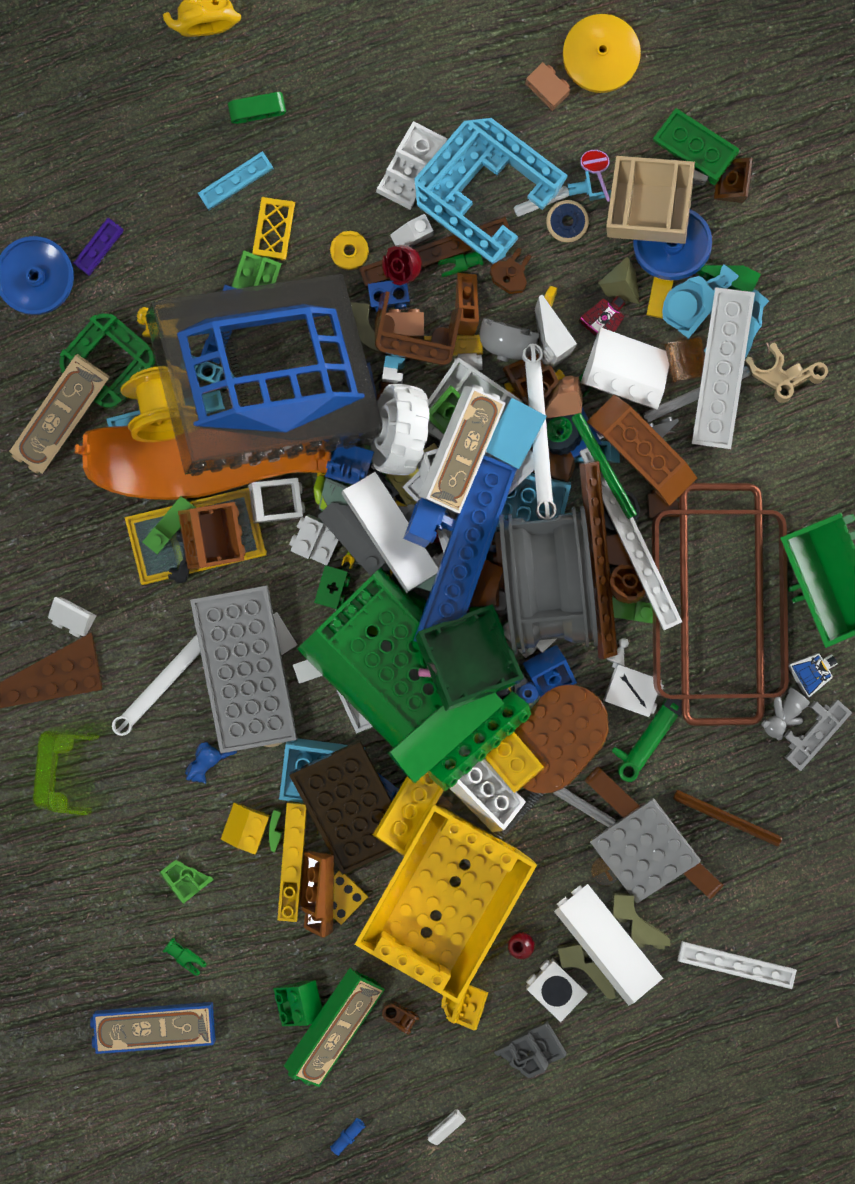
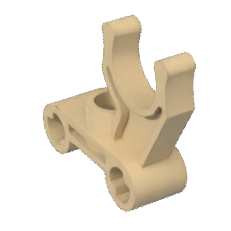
M772 343L769 347V350L775 357V365L771 369L761 370L757 368L753 363L752 357H747L745 360V365L748 366L753 377L775 389L774 397L780 403L788 402L794 393V388L807 380L814 384L821 383L828 374L827 366L821 362L814 363L804 370L800 363L786 371L782 370L784 355L779 351L776 343ZM813 370H816L817 372L821 371L822 376H820L819 374L815 375ZM782 389L788 391L786 396L780 393Z

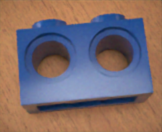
M394 281L368 284L371 309L376 310V312L378 311L379 302L375 301L374 297L376 294H382L386 291L390 292L387 308L395 307V309L399 310L407 308L406 305H410L407 284L395 285L392 283ZM396 291H402L404 297L396 299L393 294Z

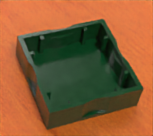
M493 604L467 613L459 619L443 622L418 631L415 636L445 711L517 685L524 679L514 653L506 642L503 627Z

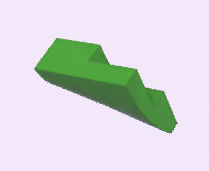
M177 860L173 861L159 873L182 904L213 881L211 876L202 874Z

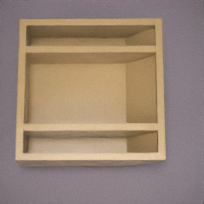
M616 156L606 226L607 237L685 244L695 162Z

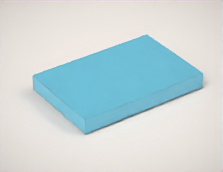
M511 398L494 430L486 452L520 469L547 416Z

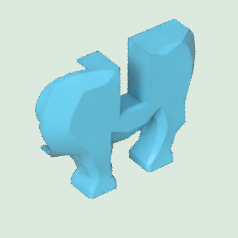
M724 264L721 267L720 274L708 281H705L700 276L689 278L668 292L663 304V319L689 339L708 314L711 315L715 287L727 289L739 276ZM756 289L752 291L755 292L745 359L751 349L756 333L762 326L763 307L769 302Z

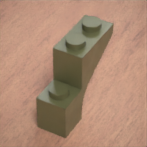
M613 892L611 914L618 922L626 923L627 920H630L629 936L638 947H645L646 944L653 945V948L665 949V946H670V939L665 933L636 914L634 895Z
M579 942L557 946L562 968L576 967L582 969L608 999L616 998L615 992L617 990L592 959L584 960V958H587V952Z

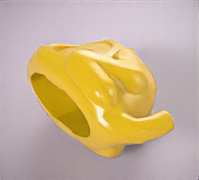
M183 0L177 9V20L172 19L169 12L163 14V19L168 27L185 37L220 34L229 30L241 20L240 13L234 10L229 0Z

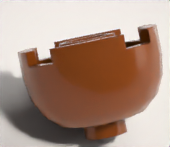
M621 564L614 569L609 583L610 591L614 598L627 604L636 603L641 600L646 592L633 565L623 566Z

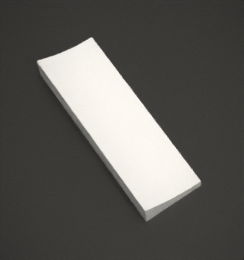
M376 472L342 491L344 499L406 593L437 574L438 567L427 550L422 546L403 539L408 521Z

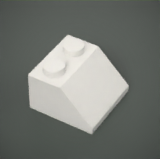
M55 597L48 618L53 620L51 624L61 629L64 626L70 629V634L79 638L80 635H87L97 615L63 597Z

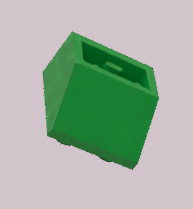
M316 980L300 981L273 988L282 1026H308L313 1023L322 1010Z

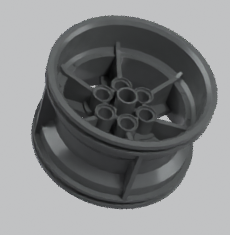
M580 506V512H576L575 507H572L571 513L561 514L549 520L526 522L523 518H512V514H508V519L504 518V514L499 515L505 593L514 655L518 654V649H522V654H526V648H535L540 640L565 638V640L573 643H585L586 648L589 647V642H593L594 647H597L598 635L584 506Z

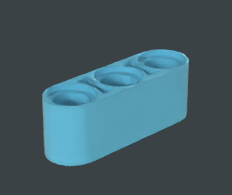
M182 357L180 365L181 368L186 371L184 359ZM210 362L195 365L197 378L208 383L219 382L224 376L222 367ZM208 367L212 368V375L205 377L203 371Z

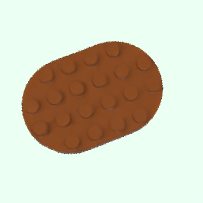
M562 685L546 692L530 709L531 715L529 719L521 723L514 731L545 767L523 786L526 790L535 793H553L562 790L578 776L605 743L609 729L608 714L605 706L593 692L576 685Z

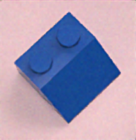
M557 645L523 663L540 697L555 687L577 683L564 655Z

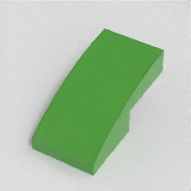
M276 808L273 810L269 828V843L273 852L276 851L283 833L276 829L282 810Z

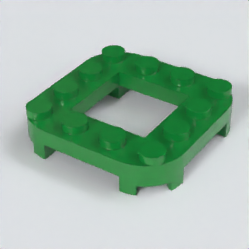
M99 314L92 316L89 319L90 322L65 350H62L60 353L61 372L64 373L76 354L86 359L100 341L108 335L134 358L109 388L104 384L94 399L100 406L114 409L128 399L121 393L123 384L130 380L131 376L135 373L154 367L156 358L151 347L112 314Z

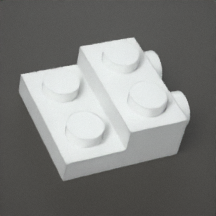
M307 514L305 518L301 517L297 528L300 529L298 535L294 534L289 543L292 546L291 551L327 566L339 540L321 519Z

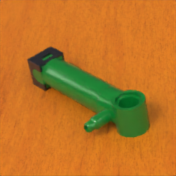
M668 698L664 700L661 708L629 754L616 747L612 749V752L623 760L618 766V775L626 782H632L638 777L639 772L678 716H681V700ZM627 766H631L633 769V773L629 777L623 774V770Z

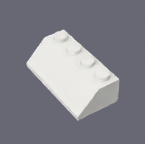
M485 759L474 765L468 774H464L456 785L450 788L492 832L504 831L526 802L517 792L514 793Z

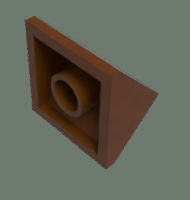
M739 158L732 161L715 185L714 199L744 203L748 197L753 158Z

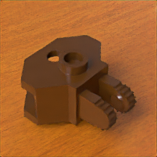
M519 247L511 259L508 258L507 261L496 262L490 268L493 284L508 294H520L527 286L524 272L532 256L528 254L521 265L515 262L522 251Z

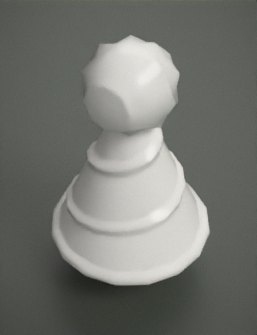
M626 638L619 640L618 655L607 658L608 661L613 662V668H616L617 664L625 666L624 648L629 645Z

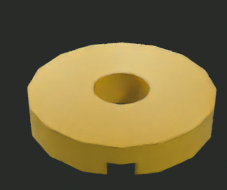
M344 231L336 236L331 243V258L341 269L355 270L363 266L368 258V243L358 232ZM346 246H353L355 248L353 255H346L344 253Z

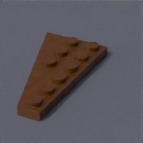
M93 633L87 634L0 682V708L103 690Z

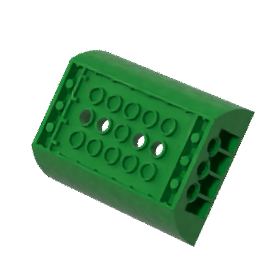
M380 567L297 650L394 747L440 707L442 702L432 677L419 676L416 681L409 677V672L412 669L419 671V668L428 669L417 642L413 641L424 610ZM373 626L377 629L376 637L368 636V627ZM382 641H389L392 647L389 652L382 650ZM425 684L433 686L434 690L431 695L424 693L423 687Z

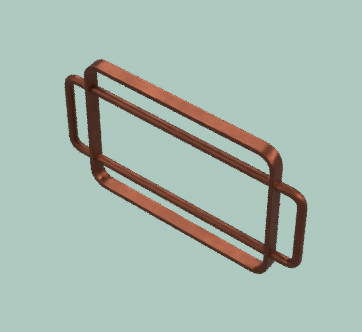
M692 483L679 496V510L662 511L652 521V559L659 571V521L666 514L680 515V605L682 620L681 695H669L662 690L660 684V622L652 607L654 689L663 698L682 699V716L689 725H754L759 723L764 717L765 698L781 696L788 688L787 553L780 539L787 535L786 520L778 511L762 510V493L754 484ZM690 491H751L754 494V510H687V495ZM687 514L755 516L757 693L689 694ZM762 515L775 517L779 525L781 683L778 690L773 693H765ZM757 698V713L754 717L693 718L690 715L689 699Z

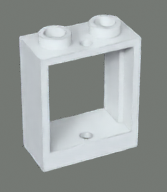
M298 478L253 482L248 485L253 523L303 517L305 505L304 502H301L302 484L298 482ZM291 485L295 512L264 516L261 488Z

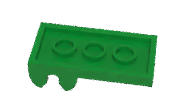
M677 108L674 109L653 138V142L682 161L695 162L694 170L708 176L707 180L712 185L717 184L720 177L740 152L739 148Z

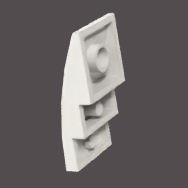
M413 121L397 148L395 156L389 164L376 192L411 210L416 201L414 178L445 144L447 138Z

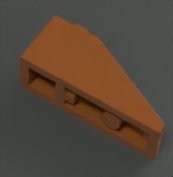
M457 274L455 309L462 308L457 335L474 336L479 324L477 275Z

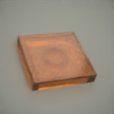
M701 337L664 344L673 382L702 377L705 353Z

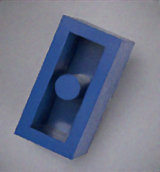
M420 498L415 504L403 539L425 548L429 543L434 542L437 529L452 531L456 520L448 517V513L445 512L446 508Z

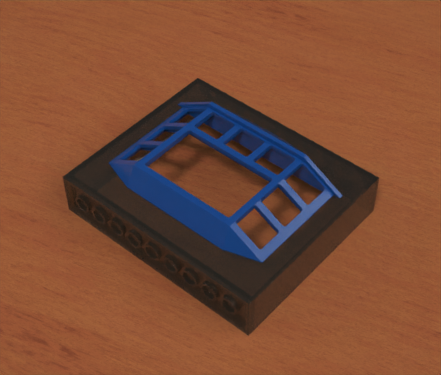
M343 274L151 301L145 317L185 475L197 476L202 474L203 471L208 470L219 472L225 467L236 469L241 467L242 464L248 463L250 466H253L265 460L275 462L282 457L293 459L298 457L299 454L306 453L309 456L317 454L321 450L332 452L338 447L349 449L354 447L355 444L361 443L363 446L374 443L375 438L379 437L383 423ZM329 315L335 336L318 335L313 317ZM306 319L317 365L237 378L231 376L221 331ZM214 333L218 351L193 359L188 337ZM319 342L336 343L342 364L325 363ZM220 358L225 380L200 387L195 365ZM327 370L344 371L349 392H333ZM320 372L325 393L302 396L296 375ZM288 376L295 398L272 402L265 380ZM258 382L264 403L240 407L234 385ZM227 387L232 409L207 416L202 394Z

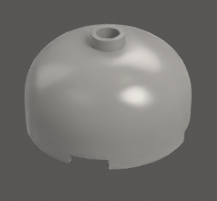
M483 318L479 337L481 344L487 351L497 355V359L508 362L509 358L523 359L524 349H526V357L530 356L531 347L528 346L529 344H537L540 333L530 332L531 330Z

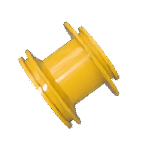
M175 366L147 368L131 376L130 380L123 384L121 387L122 395L127 398L137 399L140 415L134 417L128 424V429L131 431L133 439L141 442L168 441L189 435L201 427L194 426L193 422L199 420L196 408L185 406L182 391L190 387L187 371Z

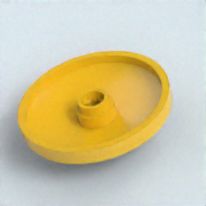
M596 14L580 20L569 31L564 42L563 63L569 77L578 86L591 92L607 93L623 87L634 76L639 65L640 44L634 30L625 21L613 15Z

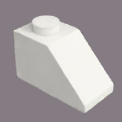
M423 214L407 222L390 236L395 246L407 245L412 247L432 237L433 229L426 215Z

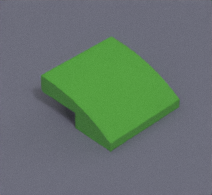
M242 251L231 287L243 290V293L270 300L282 263Z

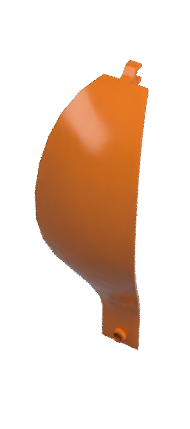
M127 425L103 427L85 432L83 434V446L76 444L75 454L83 456V469L87 478L105 490L136 498L177 500L180 496L187 499L211 495L286 473H326L327 462L331 460V441L286 440L199 428L189 435L173 440L141 442L132 438L131 431H129Z

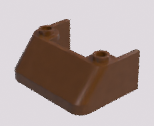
M390 292L382 293L375 321L376 348L383 353L438 365L450 363L453 358L462 308L452 310L449 329L444 327L435 329L432 333L431 341L394 333L395 322L391 316L386 315Z

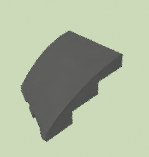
M548 1021L528 1029L494 1051L495 1055L505 1058L509 1061V1065L520 1070L527 1078L545 1072L548 1064L564 1058L567 1054Z

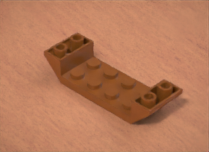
M615 394L586 422L599 436L602 435L657 490L656 493L669 506L697 479L689 465L630 405Z

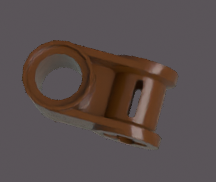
M392 1000L386 1001L382 1006L383 1018L402 1032L410 1035V1029L420 1017L415 1012ZM389 1007L396 1009V1013L393 1015H388L385 1011Z

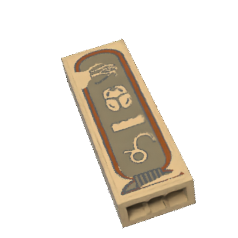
M76 354L9 451L12 453V457L18 462L24 461L29 465L28 468L33 472L43 474L110 376Z

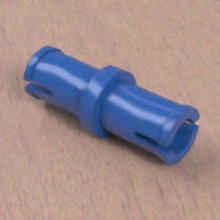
M356 1118L330 1146L331 1150L339 1156L349 1143L352 1144L355 1141L354 1138L365 1128V1124Z

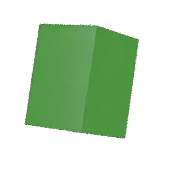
M451 385L429 409V422L443 435L461 396Z

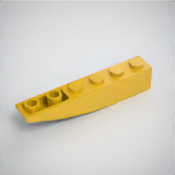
M288 801L286 807L278 907L279 921L297 922L307 820V808L304 803Z

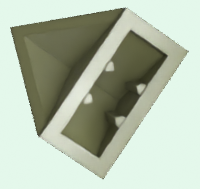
M626 257L598 284L607 297L615 298L618 296L624 301L639 304L636 270L630 259Z

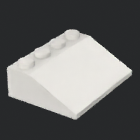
M541 295L534 310L537 331L540 333L539 344L543 352L541 359L546 366L551 365L554 368L571 356L577 343L544 296Z
M600 327L580 383L658 410L665 389L671 353Z

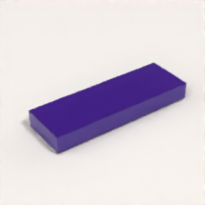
M107 218L73 264L90 276L123 233L124 229L110 218Z

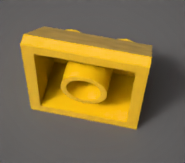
M234 802L221 840L238 849L256 855L271 815Z

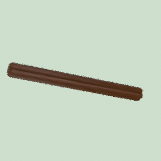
M679 790L673 796L675 801L775 846H779L782 842L781 836Z

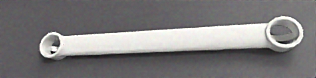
M529 344L528 347H531L532 360L527 359L525 355L526 349L523 350L522 355L526 366L529 407L545 415L541 370L543 352L537 344ZM535 349H536V350L538 351V353H539V358H538L537 360H536ZM545 420L532 444L538 504L536 515L541 520L552 519L557 510L556 505L553 503ZM541 504L545 505V517L539 513ZM549 505L552 507L553 510L551 517L549 513Z
M197 634L120 717L114 719L112 729L115 734L123 736L130 733L133 725L201 653ZM122 718L126 719L124 723L118 729H116V722ZM129 723L128 730L124 733H120V731H122V729Z

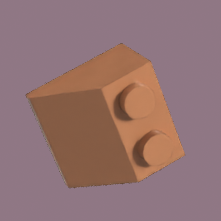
M566 376L559 380V383L544 400L547 418L582 413L583 397L579 377Z

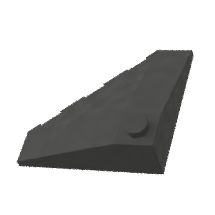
M331 502L318 515L321 521L371 576L385 563L384 558L349 505ZM408 504V507L398 506L409 523L415 504Z

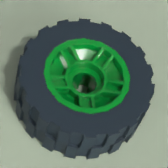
M574 414L546 418L548 449L552 454H569L570 451L575 450L580 445L582 437L572 421ZM564 430V433L562 435L557 434L558 432L560 433V431Z

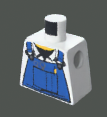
M815 653L788 663V669L804 696L810 697L833 678L829 669L838 663L832 654L822 659L819 653Z

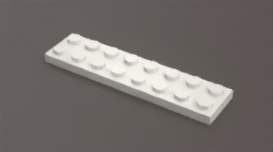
M715 287L692 444L731 449L755 292Z

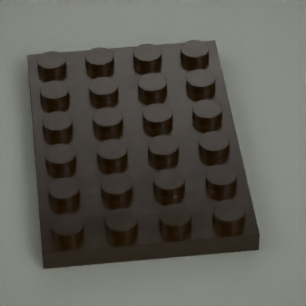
M361 740L289 773L331 855H334V860L342 875L395 851L373 836L392 800Z

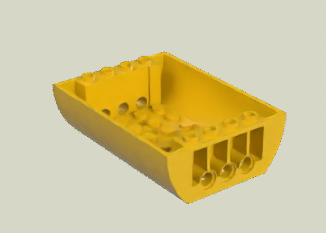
M433 805L354 945L459 1004L537 864L517 848L494 837L452 811ZM463 859H467L471 863L470 867L466 870L461 869L459 866L460 861ZM451 877H459L461 879L460 885L452 886L450 884ZM432 911H440L442 917L439 920H433L430 916ZM424 927L432 930L430 937H423L421 935V930Z

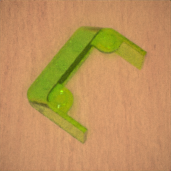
M48 730L39 736L33 802L38 808L56 813L88 815L92 812V808L68 806L67 797L63 793L55 792L58 753L70 752L74 746V739L97 740L99 735Z

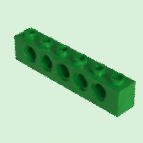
M515 692L509 693L502 700L504 704L428 771L429 777L444 791L455 786L464 774H468L474 765L484 760L493 748H497L503 739L513 734L521 723L529 719L531 715L529 704Z

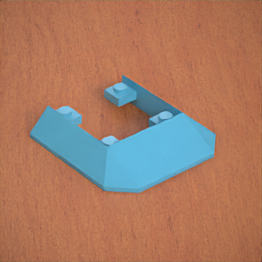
M486 118L464 121L414 179L417 206L494 264L506 257L507 251L518 240V236L502 225L494 236L490 237L465 218L463 215L473 203L461 193L483 166L498 175L507 164H510L536 184L534 189L528 194L527 199L543 210L552 198L555 199L567 178V174L494 119Z

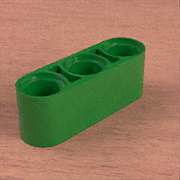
M281 92L228 102L230 119L233 124L286 114L284 97Z

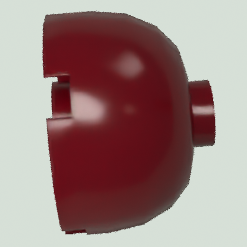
M396 245L388 248L387 254L382 259V268L387 278L390 277L395 285H404L414 281L422 268V261L418 252L407 245Z

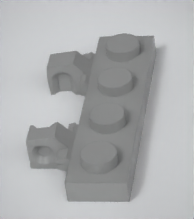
M836 699L830 707L826 704L822 707L815 701L809 706L815 710L818 716L815 718L817 720L804 736L796 737L790 730L785 733L784 737L791 742L788 747L792 749L785 758L799 771H802L852 714L839 700Z

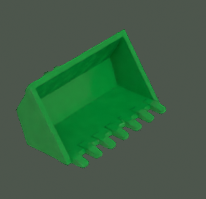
M839 513L780 538L799 582L787 589L789 592H793L801 588L803 595L794 597L792 601L796 603L806 599L825 648L855 636V545L853 543L855 531L849 533L846 524L855 521L853 514L843 517L842 513Z

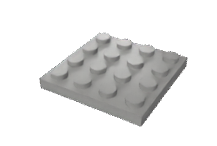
M654 798L590 840V843L628 893L634 895L636 903H639L700 863V858Z

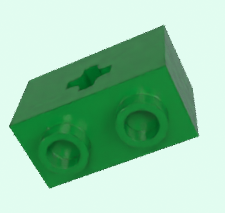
M325 565L314 603L338 609V606H341L345 599V595H342L344 587L348 588L351 577L347 576L348 572ZM333 582H335L336 587H338V591H334L333 594H331V590L328 589V586L333 585Z

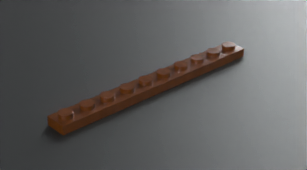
M591 461L579 464L595 600L598 658L605 659L618 655L613 600L609 586L610 569L599 461Z

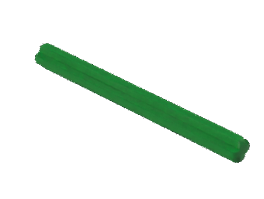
M575 414L572 416V421L593 459L599 461L600 471L627 519L633 518L637 513L582 414Z

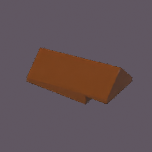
M304 851L299 909L305 912L304 928L320 937H326L333 933L334 855Z

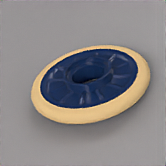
M563 200L551 207L547 214L546 224L550 234L555 239L561 242H574L586 233L589 217L585 208L578 202ZM565 216L573 219L571 226H565L562 223V219Z

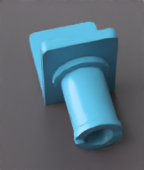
M585 171V181L568 184L569 196L587 193V195L589 194L590 201L606 198L604 192L592 193L588 171ZM611 190L608 191L609 197H611Z

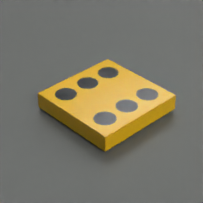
M339 870L334 875L333 918L342 925L368 898V895L346 874L342 875Z

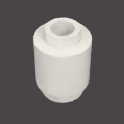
M477 353L458 354V357L476 370H482V355H477Z

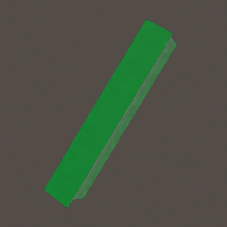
M496 693L448 711H445L442 704L394 746L388 754L413 783H416L504 703Z

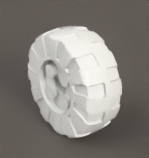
M389 384L380 395L373 417L370 440L371 451H374L372 462L377 471L391 475H409L416 470L418 462L421 461L424 453V444L427 442V426L429 423L428 398L422 389L405 384Z

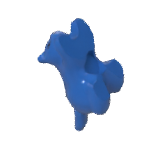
M208 742L199 744L195 754L196 760L191 762L185 771L187 775L186 780L206 784V771L216 765L221 759L236 754L237 751L220 753L217 748L212 747Z

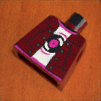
M618 296L611 303L606 299H602L582 315L578 322L595 337H597L600 327L615 332L624 318V315L619 311L625 305V302Z

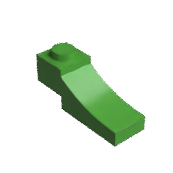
M180 496L142 543L157 555L160 554L181 528L178 511L196 507L183 496Z
M612 597L614 618L653 624L651 603L638 601L627 604Z

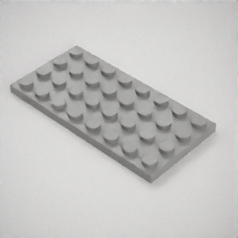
M268 585L191 599L220 753L297 740Z

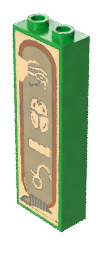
M349 968L284 1064V1067L289 1072L288 1076L295 1081L300 1079L308 1086L313 1084L320 1087L385 989L375 979Z

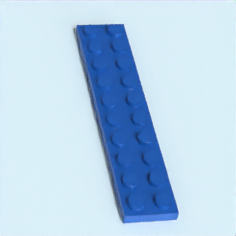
M484 455L460 514L458 513L416 635L418 631L443 622L453 621L466 615L499 522V515L502 513L517 468Z

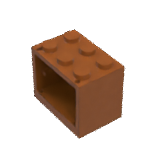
M235 502L178 511L188 569H199L245 560L246 551L241 542L242 528L238 524L237 518L239 517V510Z

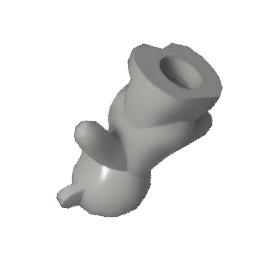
M790 687L785 700L782 701L780 697H775L774 710L776 716L768 717L761 725L769 736L781 740L786 730V725H800L803 723V719L796 716L810 702L802 694Z

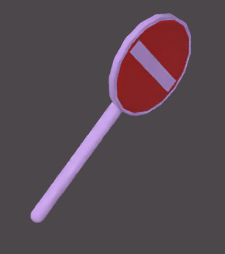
M599 150L587 151L581 157V166L589 173H597L606 200L610 202V197L601 172H604L609 166V157Z

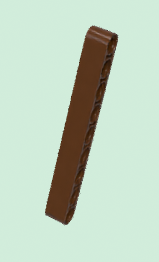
M598 766L584 780L622 817L640 807ZM701 863L683 873L710 900L724 886Z

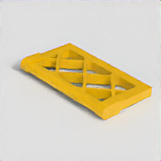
M261 198L252 254L286 260L295 202ZM266 205H273L275 210L265 215ZM283 207L289 208L287 218H284L279 211ZM278 212L283 221L273 226L268 218ZM267 220L272 229L262 234L263 223ZM286 223L284 237H281L276 229ZM275 231L280 239L273 245H270L265 237ZM262 239L269 246L266 250H259ZM280 242H283L282 252H275L273 248Z

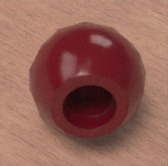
M517 932L508 941L509 953L516 959H527L534 952L535 943L533 938L527 933Z

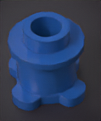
M527 682L522 687L516 689L518 696L528 704L534 702L539 697V693L532 682ZM526 690L532 692L530 697L524 695Z

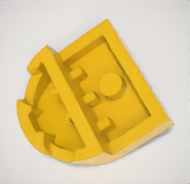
M469 985L459 1004L443 996L442 1008L447 1016L446 1018L453 1024L457 1023L471 1030H477L489 992Z

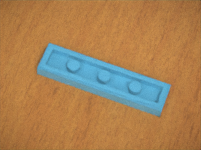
M262 151L198 192V195L207 209L211 210L274 168Z

